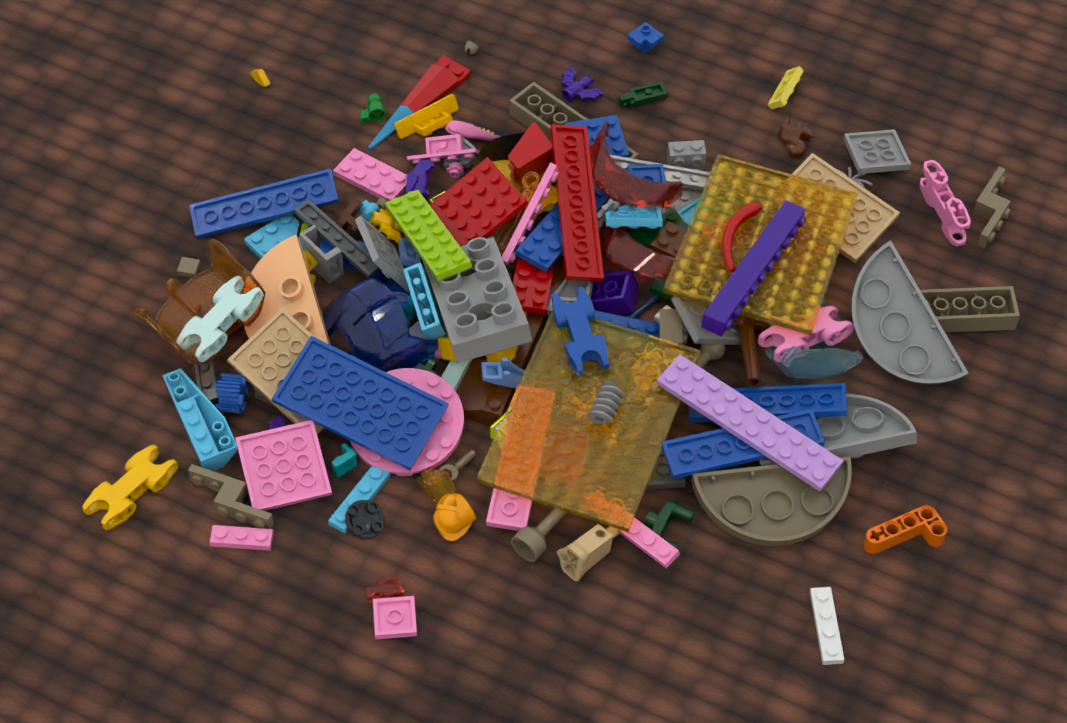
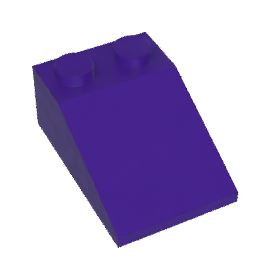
M631 270L604 274L603 282H593L591 302L594 311L614 315L633 312L639 283Z

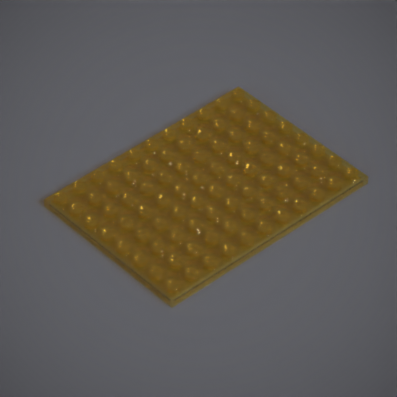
M718 154L664 285L663 293L709 306L733 274V272H729L722 250L723 234L730 218L740 208L752 201L762 205V210L759 211V214L745 221L734 235L732 257L735 268H737L787 200L806 209L804 215L806 217L805 224L802 228L799 227L796 237L794 239L791 238L787 250L783 249L780 260L775 261L772 271L767 272L764 282L762 284L759 283L757 292L754 296H750L748 305L742 307L740 315L812 335L858 193Z
M552 310L480 469L477 482L629 532L662 451L661 442L666 441L681 404L680 399L656 384L657 379L679 354L697 364L701 350L595 318V320L588 322L593 336L603 334L605 338L609 369L603 370L597 361L587 360L583 362V376L578 377L569 364L565 353L564 343L571 342L567 327H556ZM608 380L618 385L619 389L623 391L624 397L618 405V410L615 411L611 424H596L588 419V413L593 406L602 383Z

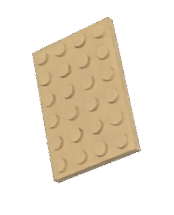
M813 153L768 198V203L778 210L786 200L805 208L804 217H806V221L803 227L854 263L865 254L900 214L896 209Z
M282 308L227 361L285 416L296 424L309 420L272 402V397L307 341L313 335ZM314 423L318 435L324 427Z

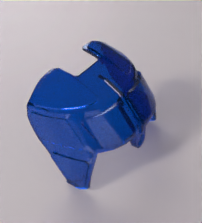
M382 270L375 272L368 279L339 294L325 308L322 316L328 337L338 327L351 347L348 354L384 372L414 368L419 363L434 356L438 348L437 340H426L410 335L406 316L400 306L407 304L409 297L403 292H391L386 286L388 278L383 274ZM366 313H369L358 324L354 326V324L358 320H360Z

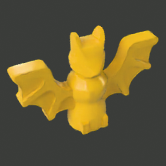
M380 209L379 212L374 211L370 224L373 227L380 226L379 232L385 233L387 239H392L399 243L402 230L388 210Z

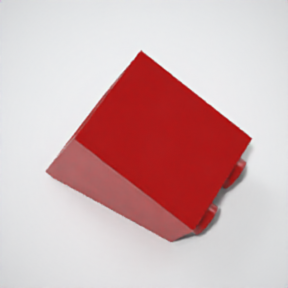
M535 122L529 126L508 155V167L511 171L510 177L514 183L518 182L521 187L525 186L545 172L553 159L552 143Z

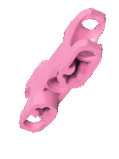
M934 160L925 161L923 166L925 178H921L919 184L926 203L936 210L942 221L941 229L949 242L956 247L965 245L967 236L964 229H969L971 222L966 207L961 200L954 197L947 184L948 176L941 165ZM933 166L937 171L931 173L927 167ZM958 233L962 240L954 239L953 235Z
M834 306L817 308L808 312L804 317V321L792 326H788L785 322L772 325L759 335L758 344L762 347H777L773 357L776 362L792 361L803 357L808 352L809 346L824 342L828 346L840 343L853 333L854 324L848 320L835 321L839 310Z

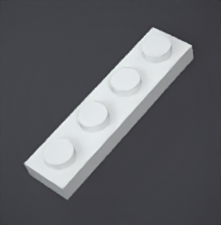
M831 587L810 588V598L822 664H843L844 655Z

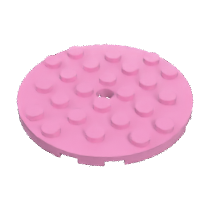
M415 368L388 371L386 373L449 403V407L411 471L352 441L350 443L358 457L371 467L373 465L397 476H412L413 473L432 470L452 455L461 440L465 422L461 400L447 381L429 371Z

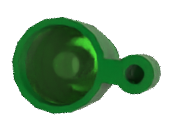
M371 94L367 98L368 108L361 110L359 113L362 123H366L368 120L379 122L386 116L381 96L379 94Z

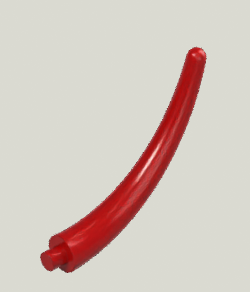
M752 201L746 204L730 218L726 225L722 239V250L729 272L736 270L732 257L734 235L745 221L759 214V211L762 210L761 203L756 204Z

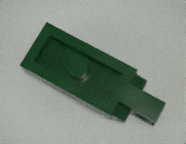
M662 81L629 89L625 94L619 95L618 103L620 107L641 105L668 98V92Z

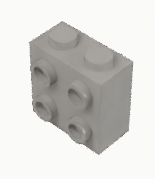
M704 140L668 142L666 165L705 171L706 149Z

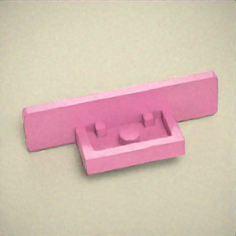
M461 134L425 138L427 154L407 156V160L413 162V164H418L420 160L440 162V159L443 158L457 160L460 156L475 158V155H478L480 150L476 148L463 150Z

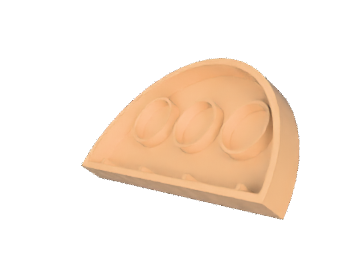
M294 235L270 249L257 263L247 280L243 294L258 287L262 290L264 296L252 316L248 320L243 321L246 333L250 339L283 308L315 338L331 345L300 239L297 235Z

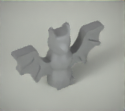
M610 198L608 203L603 205L602 209L597 212L599 230L605 223V212L610 210L613 213L616 212L618 207H620L619 200L613 201Z

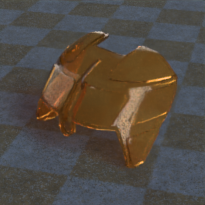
M215 239L207 241L210 249L211 268L197 274L184 285L178 279H169L166 288L171 297L163 304L156 319L150 318L146 314L147 310L143 308L134 309L136 317L157 332L182 359L191 364H201L195 356L196 350L201 343H195L183 350L176 341L185 325L194 316H199L197 311L205 316L215 306L213 297L222 285L239 275L245 283L240 294H246L257 287L262 290L264 296L252 316L246 321H241L240 319L235 321L245 326H250L259 316L266 294L255 277L238 262V259L220 241ZM220 349L216 354H214L212 357H210L208 360L202 363H208L214 360L222 353V350Z

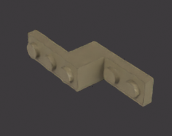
M1000 166L977 199L973 212L989 220L980 235L978 246L985 248L988 242L992 243L996 235L995 231L1001 229L1003 225L1002 220L1007 219L1011 212V209H1009L1010 201L997 195L998 187H1002L1006 180L1004 176L1006 169Z
M191 464L188 469L190 481L196 485H203L218 492L213 502L215 511L223 517L229 516L241 523L252 524L256 528L271 529L273 527L272 513L242 504L248 493L246 482Z

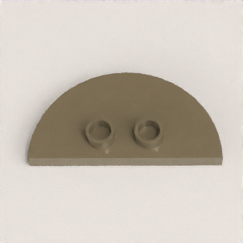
M850 456L839 457L843 460L842 466L821 492L778 464L695 473L692 475L691 481L701 507L713 522L724 531L752 544L785 546L813 537L827 527L836 517L849 491L852 465Z

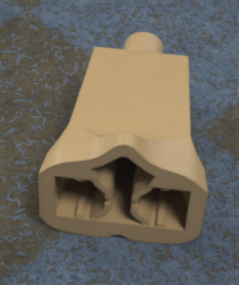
M597 524L571 544L559 549L557 554L560 558L563 572L574 581H579L586 571L610 552L612 540L619 534L618 528L615 525H610L605 529L600 524Z

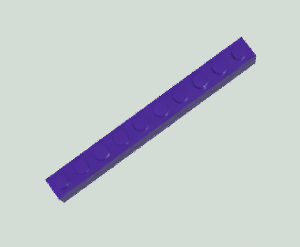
M787 200L783 203L704 312L701 328L721 337L726 330L729 331L731 329L734 318L738 319L742 307H746L750 296H754L757 292L759 283L762 284L764 282L767 272H771L775 261L780 260L783 249L787 250L791 238L794 239L799 227L802 228L806 221V217H804L805 208Z

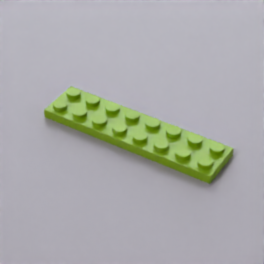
M419 190L411 191L406 195L385 202L386 209L437 282L473 268L470 259Z

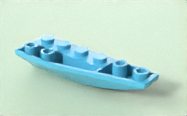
M181 368L162 375L202 468L211 471L223 468L238 450L237 443L225 417Z

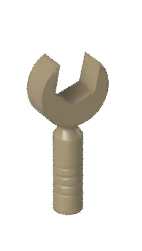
M470 450L455 463V466L447 464L439 469V476L444 473L452 475L451 478L446 480V485H453L457 482L458 470L462 469L476 456L475 451Z

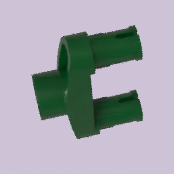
M671 499L660 513L650 510L644 525L663 538V534L672 517L676 516L691 523L695 511L681 506L679 502ZM663 538L669 544L678 549L679 544Z

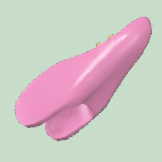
M453 120L445 127L449 134H461L470 140L492 141L500 137L499 135H494V132L485 131V128L481 130V127L477 128L472 124Z

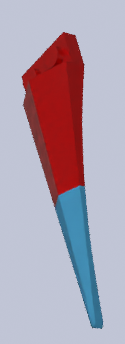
M443 55L435 64L430 66L368 147L369 151L396 130L395 122L431 105L461 86L471 75V71Z

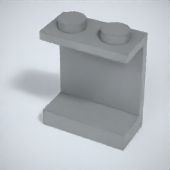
M315 225L299 234L303 251L307 250L316 260L317 265L314 269L329 284L344 275L342 251L336 247L324 254L319 249Z

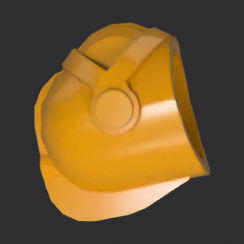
M457 493L444 495L439 500L436 506L437 510L433 515L435 526L440 535L447 541L459 539L467 532L473 521L476 520V516L468 502L462 495Z

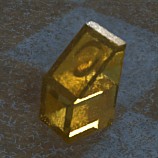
M429 468L421 472V476L416 479L418 484L435 502H439L444 495L458 493L448 472Z

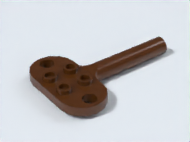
M722 288L716 289L711 294L708 300L709 305ZM750 296L748 305L742 307L738 319L734 318L733 324L739 330L746 384L752 388L758 387L762 383L754 330L765 331L778 322L777 312L772 305L754 296Z

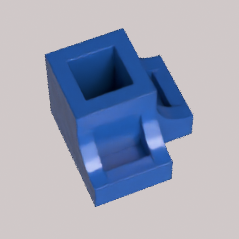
M645 22L627 35V40L645 54L662 42L664 35Z

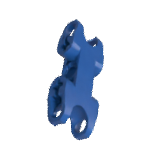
M583 287L577 288V300L572 303L563 302L557 293L551 294L553 318L556 327H567L571 342L564 343L568 362L578 377L583 376V362L587 360L597 361L603 370L609 369L605 338L603 334L593 336L588 322L595 320V311L591 299Z

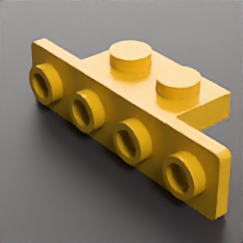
M450 94L395 122L394 125L398 137L403 139L414 132L422 136H429L433 131L446 127L448 123L453 121L450 114L459 110L455 95Z

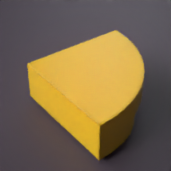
M256 69L250 72L255 81L261 86L266 87L270 84L263 69Z

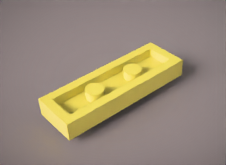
M800 66L786 71L768 103L771 110L778 107L782 108L787 104L789 96L794 92V87L800 81L803 69Z

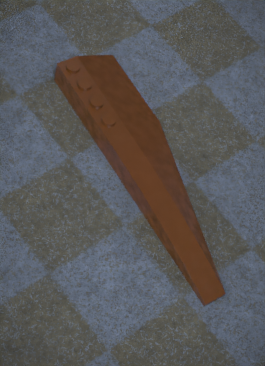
M563 255L554 264L548 305L551 294L555 293L565 279ZM527 312L526 319L529 324L532 342L518 345L515 358L511 360L513 364L523 370L527 369L535 343L539 342L549 316L547 312L546 315ZM484 355L472 360L456 393L462 403L464 418L492 426L510 409L516 388L483 381L481 363L487 362V357Z

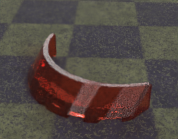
M604 123L590 146L593 182L601 191L605 192L609 198L621 204L625 202L634 205L636 208H645L647 206L669 207L682 197L683 183L681 181L668 183L648 181L633 176L618 166L611 158L606 147L605 139L608 137L609 123Z
M605 223L599 231L601 250L618 267L625 271H635L637 276L644 279H663V283L672 284L686 280L691 264L688 260L669 257L643 246L633 239L623 226L611 228L606 226Z

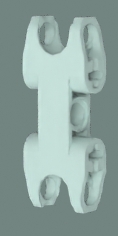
M239 275L233 277L214 294L213 303L215 306L203 318L194 316L185 325L176 341L178 348L184 350L195 343H201L196 350L195 356L201 363L208 360L225 345L227 341V334L225 332L237 319L241 321L248 320L256 311L264 296L262 290L257 287L246 294H240L245 283Z

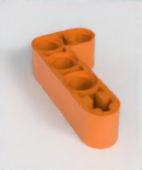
M925 505L869 529L866 533L864 549L870 554H876L921 534L929 545L939 547L944 543L947 526L933 507Z

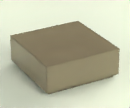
M182 257L177 269V275L196 278L201 264L200 260Z

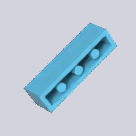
M421 262L403 269L421 329L428 342L446 335L428 275Z

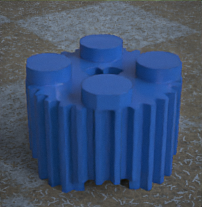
M221 373V380H218L216 385L219 404L216 403L215 407L219 412L245 413L247 402L244 401L245 395L249 394V384L246 377L238 374Z

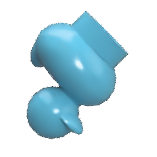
M365 200L362 202L363 206L358 212L359 216L361 215L370 223L373 212H379L380 209L376 203H369Z

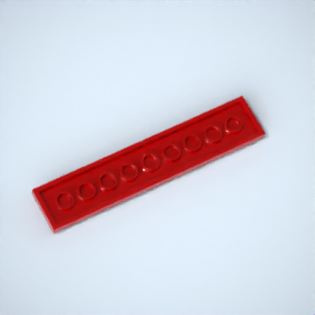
M552 124L550 131L553 161L557 165V172H559L556 179L565 278L572 281L603 282L604 273L587 127Z

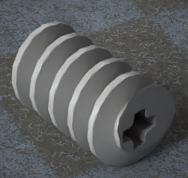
M608 380L602 383L593 406L588 413L590 421L596 424L612 423L615 411L618 410V405L624 397V393L619 389L618 385Z

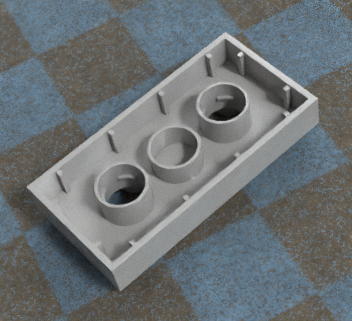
M483 237L474 238L467 245L461 246L464 253L470 259L473 268L437 282L423 262L457 363L532 342L528 321L494 237L488 239Z

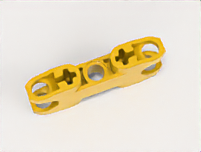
M156 445L146 447L127 461L125 465L127 473L116 483L111 485L105 481L93 490L82 506L83 512L90 515L98 510H108L101 523L106 531L126 521L136 510L134 501L145 491L150 489L156 493L167 485L178 469L177 462L172 459L161 465H155L153 462L159 454L158 447Z

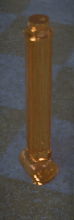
M528 172L522 178L524 186L521 194L528 203H530L541 181L536 172ZM528 205L506 223L497 242L501 256L506 250Z

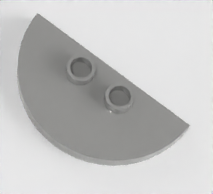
M890 240L867 260L854 286L851 304L852 321L861 346L881 369L908 382L941 384L968 375L967 369Z
M846 394L847 416L815 417L825 440V444L822 447L837 457L850 456L851 458H859L864 454L917 443V432L910 420L893 406L871 397ZM769 458L759 460L760 466L777 464Z

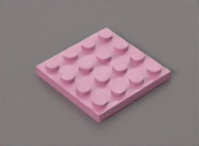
M309 420L235 438L252 507L267 511L332 495L313 421Z

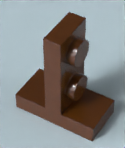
M352 199L336 224L344 231L349 226L352 230L359 233L355 219L363 203Z

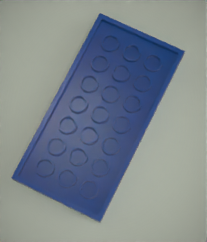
M313 336L309 338L272 397V402L410 471L449 407V403Z

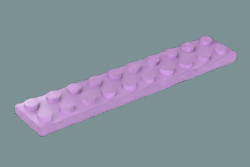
M681 354L657 379V385L819 492H821L843 464L842 459Z

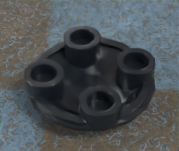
M359 500L353 502L348 507L345 514V523L348 530L354 536L361 539H370L383 529L384 516L377 502Z

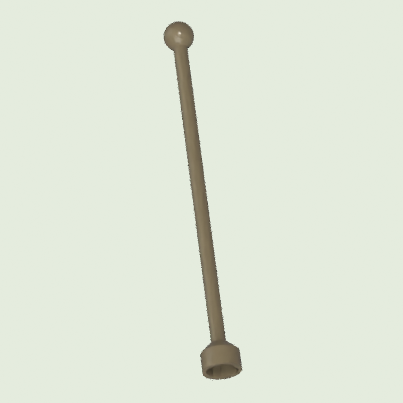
M701 344V353L695 358L693 363L703 368L709 360L715 361L720 359L725 353V344ZM665 390L536 528L522 527L511 539V545L518 555L529 562H535L546 550L545 535L675 398L674 395Z

